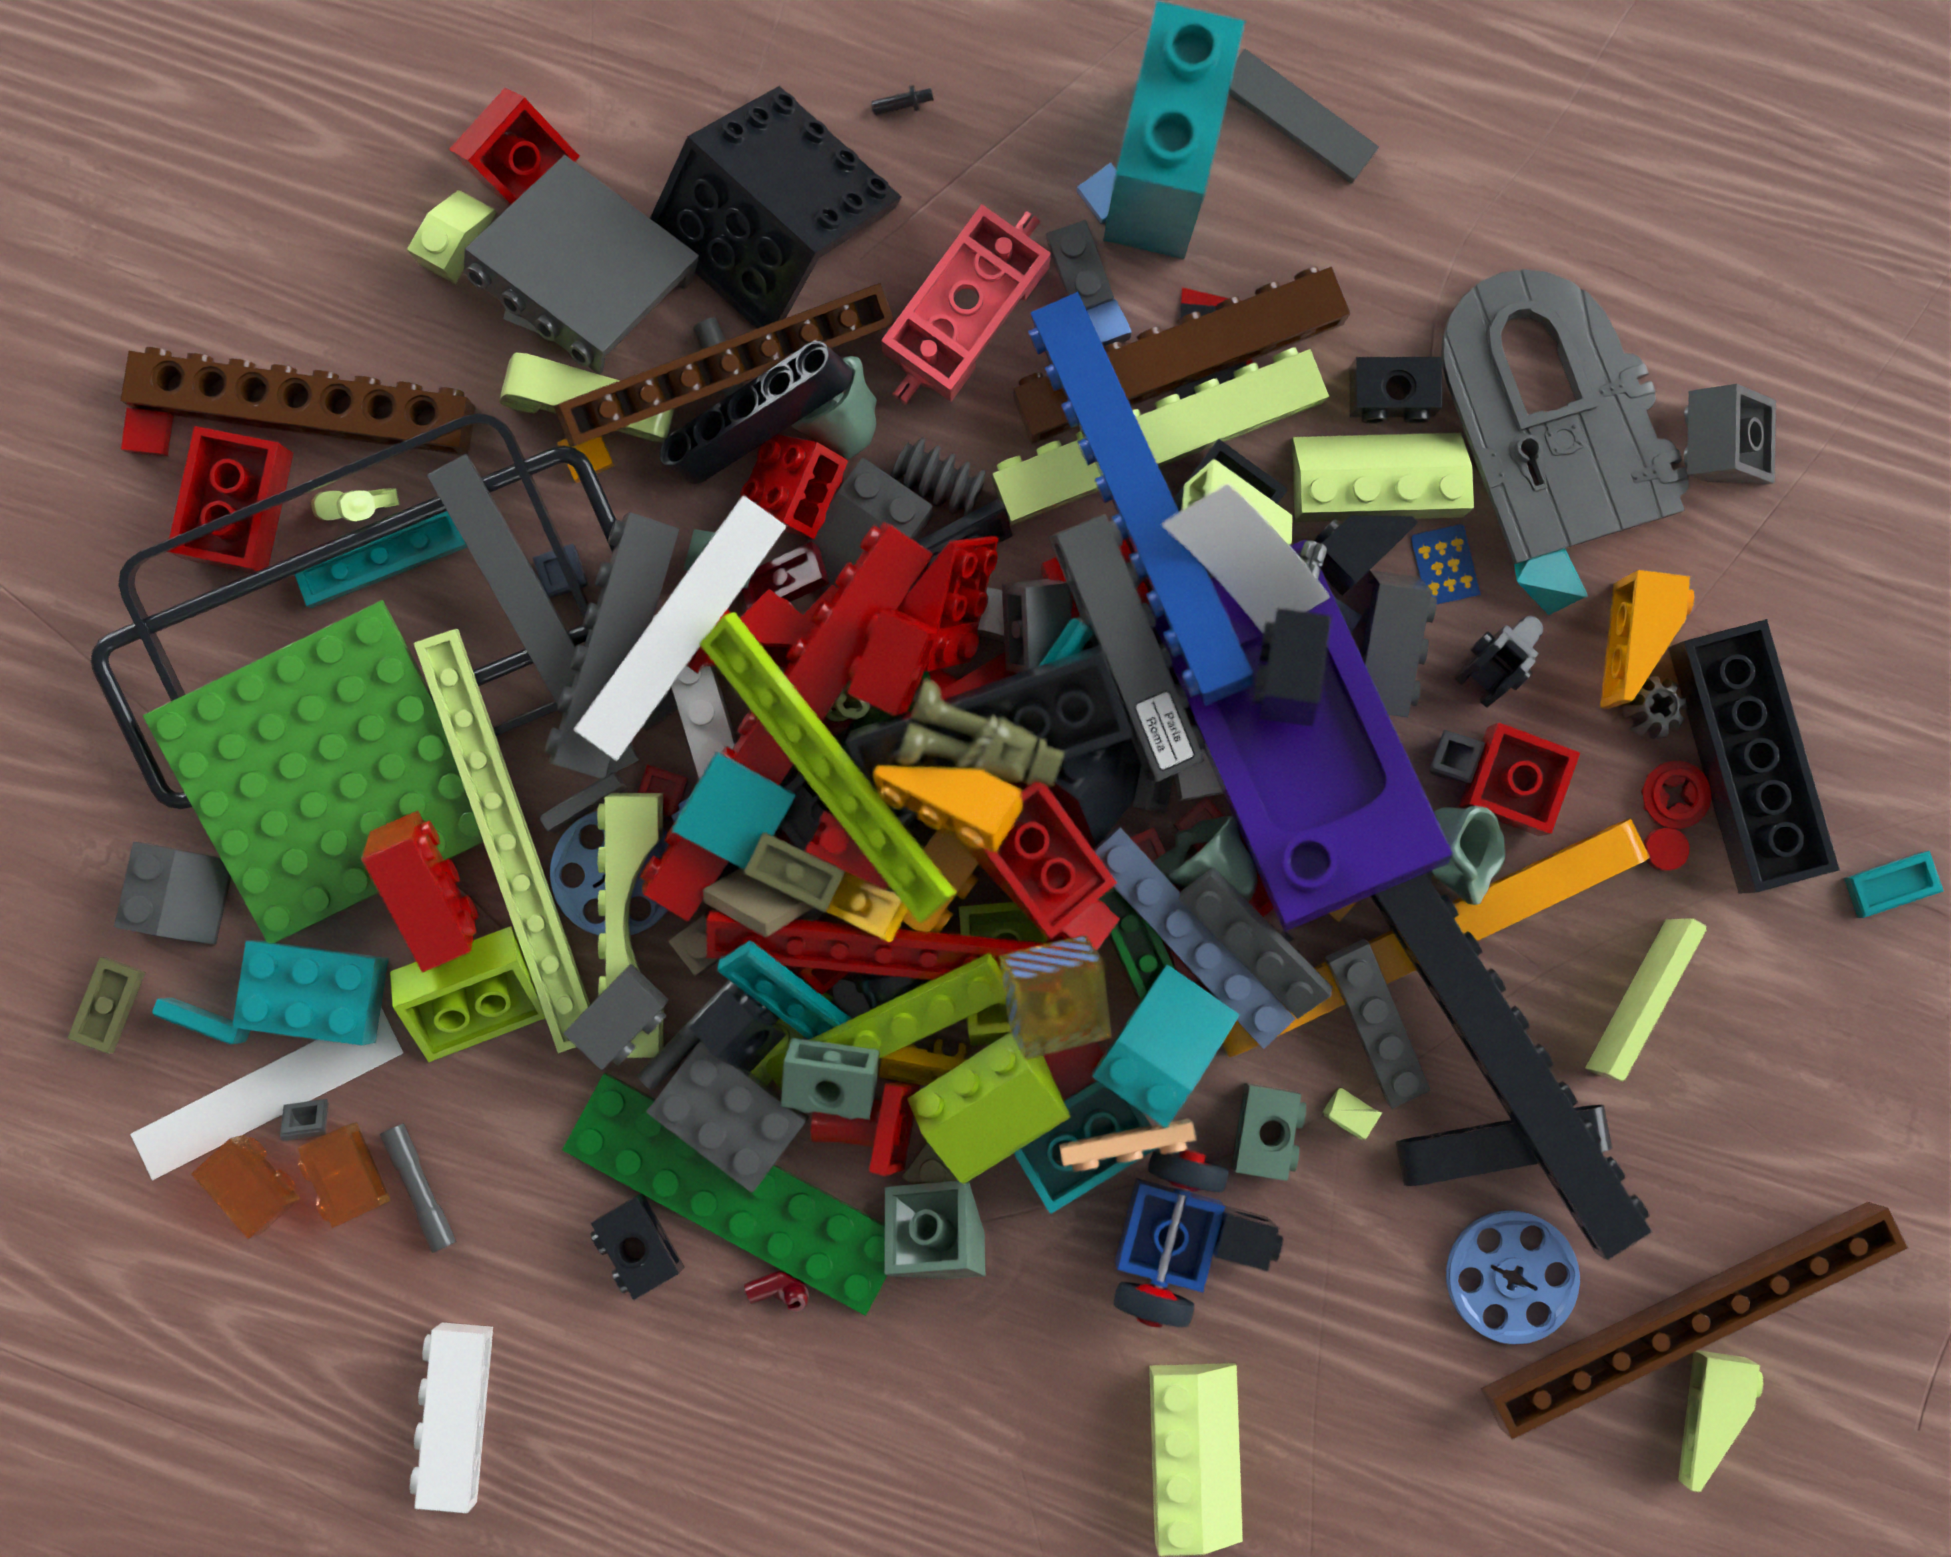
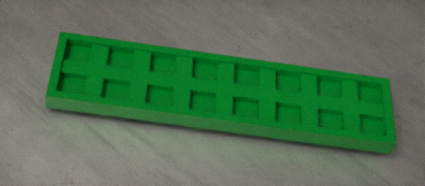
M603 1073L562 1151L865 1316L867 1315L887 1278V1275H885L884 1223L775 1164L754 1192L751 1193L646 1113L656 1099L608 1073Z

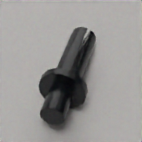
M914 85L909 86L910 92L873 100L871 102L874 115L908 107H914L915 111H919V104L934 100L932 88L916 91Z

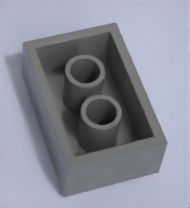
M702 1041L697 1044L646 1112L751 1193L758 1187L809 1119V1116L794 1108L781 1107L782 1096L751 1072L716 1058Z

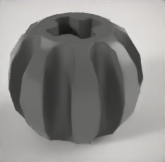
M1649 676L1634 700L1630 702V705L1621 707L1623 719L1627 717L1633 719V725L1630 730L1641 737L1648 731L1650 738L1653 740L1666 738L1669 735V729L1677 731L1685 721L1679 710L1688 708L1687 697L1679 698L1676 694L1679 685L1668 678L1661 684L1659 676ZM1656 701L1659 708L1654 711L1655 714H1652L1649 707Z

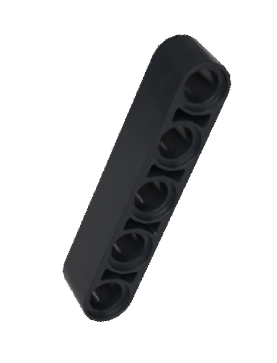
M820 341L811 342L671 433L661 445L659 452L660 460L664 465L690 483H702L841 394L851 382L852 369L846 361L826 344Z
M1604 1105L1575 1107L1574 1109L1583 1121L1587 1118L1598 1131L1602 1139L1601 1142L1597 1143L1600 1150L1605 1152L1613 1149ZM1511 1119L1396 1141L1404 1186L1426 1185L1539 1164Z

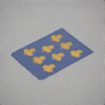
M1462 524L1412 535L1411 541L1420 578L1432 590L1431 596L1436 597L1437 604L1481 595L1465 527Z

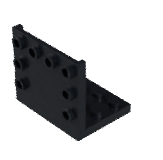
M778 86L687 137L650 219L699 255L695 273L750 324L758 329L785 319L818 259L894 210L902 196L884 178L877 175L853 150L849 149L834 136L822 122L802 107L791 94Z

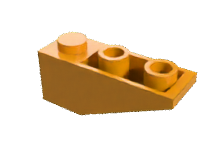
M878 766L873 773L877 791L883 801L898 809H901L903 806L918 813V817L923 822L933 828L940 829L943 826L957 833L958 838L963 843L974 849L984 847L995 853L1022 810L1020 790L982 770Z

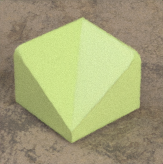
M1338 1088L1322 1112L1324 1117L1361 1140H1366L1382 1112L1373 1109L1343 1088Z

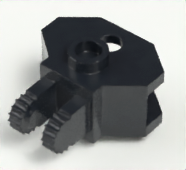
M1530 615L1522 618L1515 627L1510 628L1508 625H1505L1494 636L1487 631L1470 649L1475 655L1455 675V680L1461 685L1470 676L1487 690L1480 698V702L1486 708L1511 688L1517 690L1533 673L1530 668L1536 662L1535 658L1539 653L1532 647L1544 632L1542 622L1535 616L1532 617Z

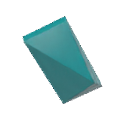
M1566 549L1514 564L1517 583L1548 615L1588 597Z

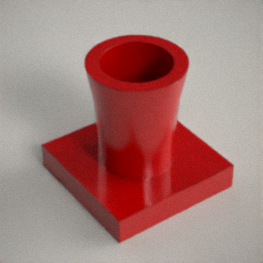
M907 1082L885 1084L882 1100L874 1099L869 1119H848L836 1114L813 1111L811 1119L812 1142L843 1143L873 1148L870 1173L887 1176L905 1170L914 1121V1114L907 1098L918 1092L920 1085Z

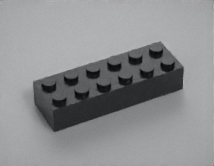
M1765 619L1685 640L1668 647L1682 697H1687V716L1704 775L1710 784L1712 803L1738 893H1757L1840 871L1768 620Z
M1102 645L943 699V702L978 717L990 719L994 715L999 720L1003 717L1011 724L1031 733L1037 740H1046L1045 746L1062 751V761L1132 737L1130 726ZM913 710L850 731L846 743L854 764L878 793L873 774L878 766L956 769L957 761L929 754L921 755L913 764L897 762L909 722L966 743H971L974 738L938 724L912 719ZM886 803L896 817L914 812L905 806L898 809Z

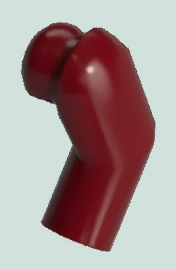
M776 1271L744 1284L747 1298L751 1304L773 1296L787 1304L788 1310L798 1312L803 1310L808 1303L809 1291L806 1285L801 1280L784 1271Z

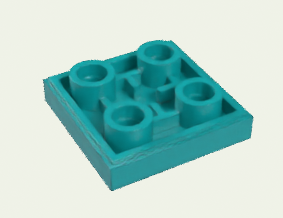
M716 751L672 830L746 870L763 833L765 832L773 836L795 798V794Z

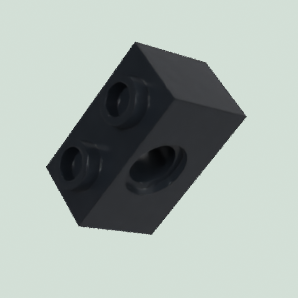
M1356 357L1349 367L1350 417H1362L1363 423L1370 424L1386 422L1388 420L1387 417H1404V422L1414 424L1430 421V417H1434L1442 408V357ZM1396 383L1400 385L1404 390L1405 399L1395 400L1387 394L1386 384Z
M727 989L689 1027L716 1058L749 1072H752L786 1035L776 1024L780 1019L778 1016L758 1003L746 992L739 996Z
M641 1193L598 1217L591 1223L594 1231L591 1232L594 1245L601 1255H609L616 1268L612 1270V1275L618 1288L624 1294L629 1291L633 1300L677 1276L685 1268L647 1198ZM636 1237L643 1242L645 1254L642 1258H632L625 1252L624 1242L626 1238Z
M1224 1205L1225 1209L1213 1254L1216 1258L1268 1271L1270 1262H1277L1281 1253L1283 1236L1278 1235L1279 1227L1267 1216Z

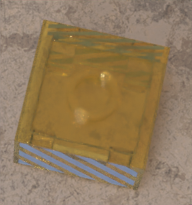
M1086 935L1000 956L1010 1033L1024 1059L1111 1038L1103 963Z

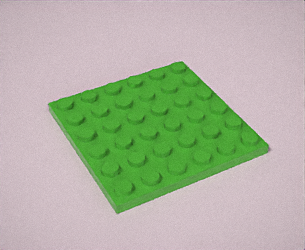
M383 600L142 715L265 940L269 943L282 940L379 893L361 859L369 833L376 828L419 811L424 822L430 820L434 825L440 839V844L437 845V848L443 859L451 858L483 842L431 691Z

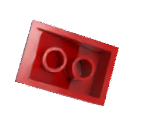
M1023 780V782H1015L1012 785L1021 792L1022 810L996 852L994 853L984 847H981V849H974L968 845L966 847L981 867L1048 939H1052L1117 884V882L1047 786L1037 781H1033L1032 785H1028Z

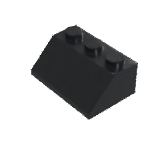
M1128 738L1061 761L1053 786L1046 785L1092 849L1107 836L1134 800L1141 764L1132 741Z

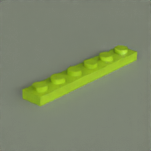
M988 953L809 1040L879 1050L880 1059L1005 1000L1011 984L1007 981L1006 988H1004V974L991 954ZM788 1050L768 1059L765 1068L781 1091L784 1061Z

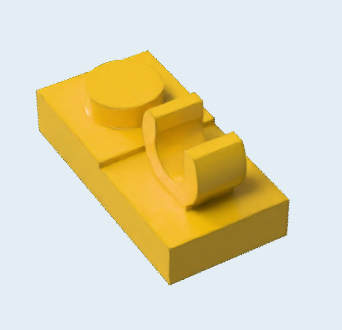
M845 871L826 912L891 943L908 908L896 894Z
M942 1039L936 1040L933 1053L909 1044L882 1057L879 1077L927 1086L968 1060L965 1059L966 1046L960 1043L956 1055L946 1056L942 1052Z

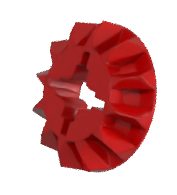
M1669 761L1660 764L1646 775L1647 779L1640 792L1643 795V809L1654 819V823L1668 828L1683 829L1695 825L1706 815L1711 803V788L1709 781L1699 768L1684 761ZM1679 784H1683L1680 795L1687 804L1677 802L1666 808L1670 795L1662 786L1675 788Z

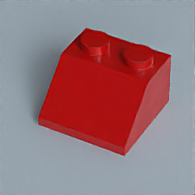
M504 88L449 149L478 180L509 206L564 155L574 162L580 157L524 96L507 88Z

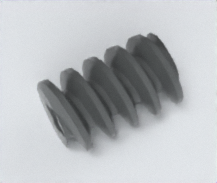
M921 437L914 445L908 442L898 456L890 476L898 481L905 475L904 486L910 490L920 483L918 495L923 499L935 491L933 503L937 507L950 499L948 511L952 515L956 514L963 507H965L964 516L969 514L983 489L986 471L982 469L972 478L969 476L970 462H965L957 470L954 468L956 458L954 453H951L944 461L939 460L941 446L936 445L929 453L924 452L926 438Z

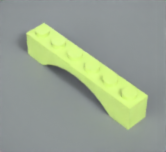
M610 793L605 796V804L599 803L598 829L605 830V847H599L598 871L599 873H605V890H599L598 914L599 916H605V933L599 934L598 955L599 959H606V976H600L598 996L630 964L640 972L631 945L629 926L631 897L642 866L649 853L663 837V793ZM664 1019L649 1035L641 1030L631 1040L636 1048L626 1058H654L664 1048Z

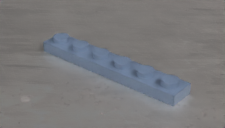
M1117 826L1093 849L1116 880L1117 884L1113 887L1215 998L1240 1015L1237 1019L1238 1023L1263 1049L1295 1020V1017L1179 901L1180 892L1120 827Z

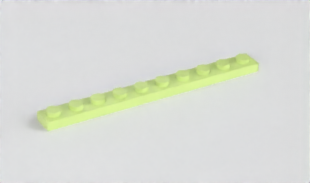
M453 629L415 642L414 646L557 1052L561 1053L576 1047L563 1033L590 1006L462 638L459 630Z

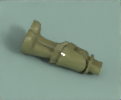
M924 680L911 718L959 731L972 736L974 740L971 743H966L909 722L897 762L913 764L921 755L929 754L957 761L956 769L982 770L999 780L1023 782L1024 780L1028 785H1032L1033 781L1053 786L1063 758L1062 751L1045 746L1046 740H1037L1031 733L1011 724L1003 717L999 720L992 715L990 719H985L943 702L940 697L939 687L931 681Z

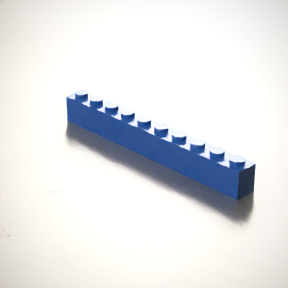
M1073 293L1030 312L1034 328L1029 330L1028 333L1038 355L1044 352L1047 355L1051 365L1044 367L1053 390L1062 389L1067 402L1062 403L1061 407L1070 428L1079 426L1084 439L1078 441V445L1087 465L1096 464L1101 475L1094 479L1104 503L1112 500L1118 513L1112 516V520L1116 523L1122 540L1129 538L1135 550V553L1130 554L1129 558L1138 579L1147 577L1153 590L1146 593L1152 611L1156 618L1164 615L1170 630L1164 632V636L1174 657L1182 655L1188 669L1181 673L1190 695L1193 697L1199 694L1204 706L1253 686L1254 677L1251 667L1204 565L1162 526L1163 522L1179 513L1178 508L1079 293Z

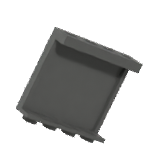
M564 155L465 248L464 273L474 286L482 290L486 289L498 298L510 313L520 315L531 323L543 338L555 341L569 352L575 362L584 367L588 366L600 375L604 370L605 357L676 285L685 289L694 280L699 255Z

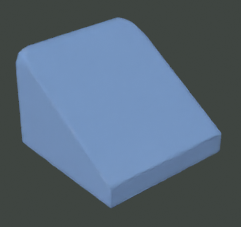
M1116 299L1087 309L1103 347L1115 342L1122 343L1130 340L1132 334L1130 326Z

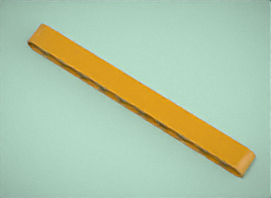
M1629 818L1490 883L1481 904L1470 905L1461 897L1452 901L1459 914L1454 919L1463 933L1469 931L1479 941L1646 861L1650 856L1632 819ZM1392 931L1368 941L1386 984L1416 971ZM1327 961L1313 968L1332 986L1331 996L1299 1019L1295 1017V1020L1279 1035L1344 1005ZM1238 1021L1235 1022L1222 1043L1228 1058L1244 1053L1259 1045Z

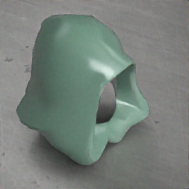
M853 356L843 358L852 369L851 382L845 394H839L792 425V428L806 434L812 441L820 443L847 460L859 454L871 444L877 425L874 413L877 399L865 383L863 364L860 358Z
M1471 806L1466 809L1440 808L1434 811V814L1453 855L1447 865L1432 871L1437 880L1455 891L1466 903L1470 905L1481 904L1483 896L1489 889L1490 880L1498 874L1505 860L1504 835L1499 826L1497 816L1489 809L1478 806Z
M1233 816L1202 820L1197 822L1191 829L1178 832L1175 836L1174 848L1154 861V865L1172 884L1183 889L1212 867L1248 902L1258 886V876L1254 861L1240 838L1238 824ZM1209 842L1200 852L1184 863L1189 846L1194 843Z

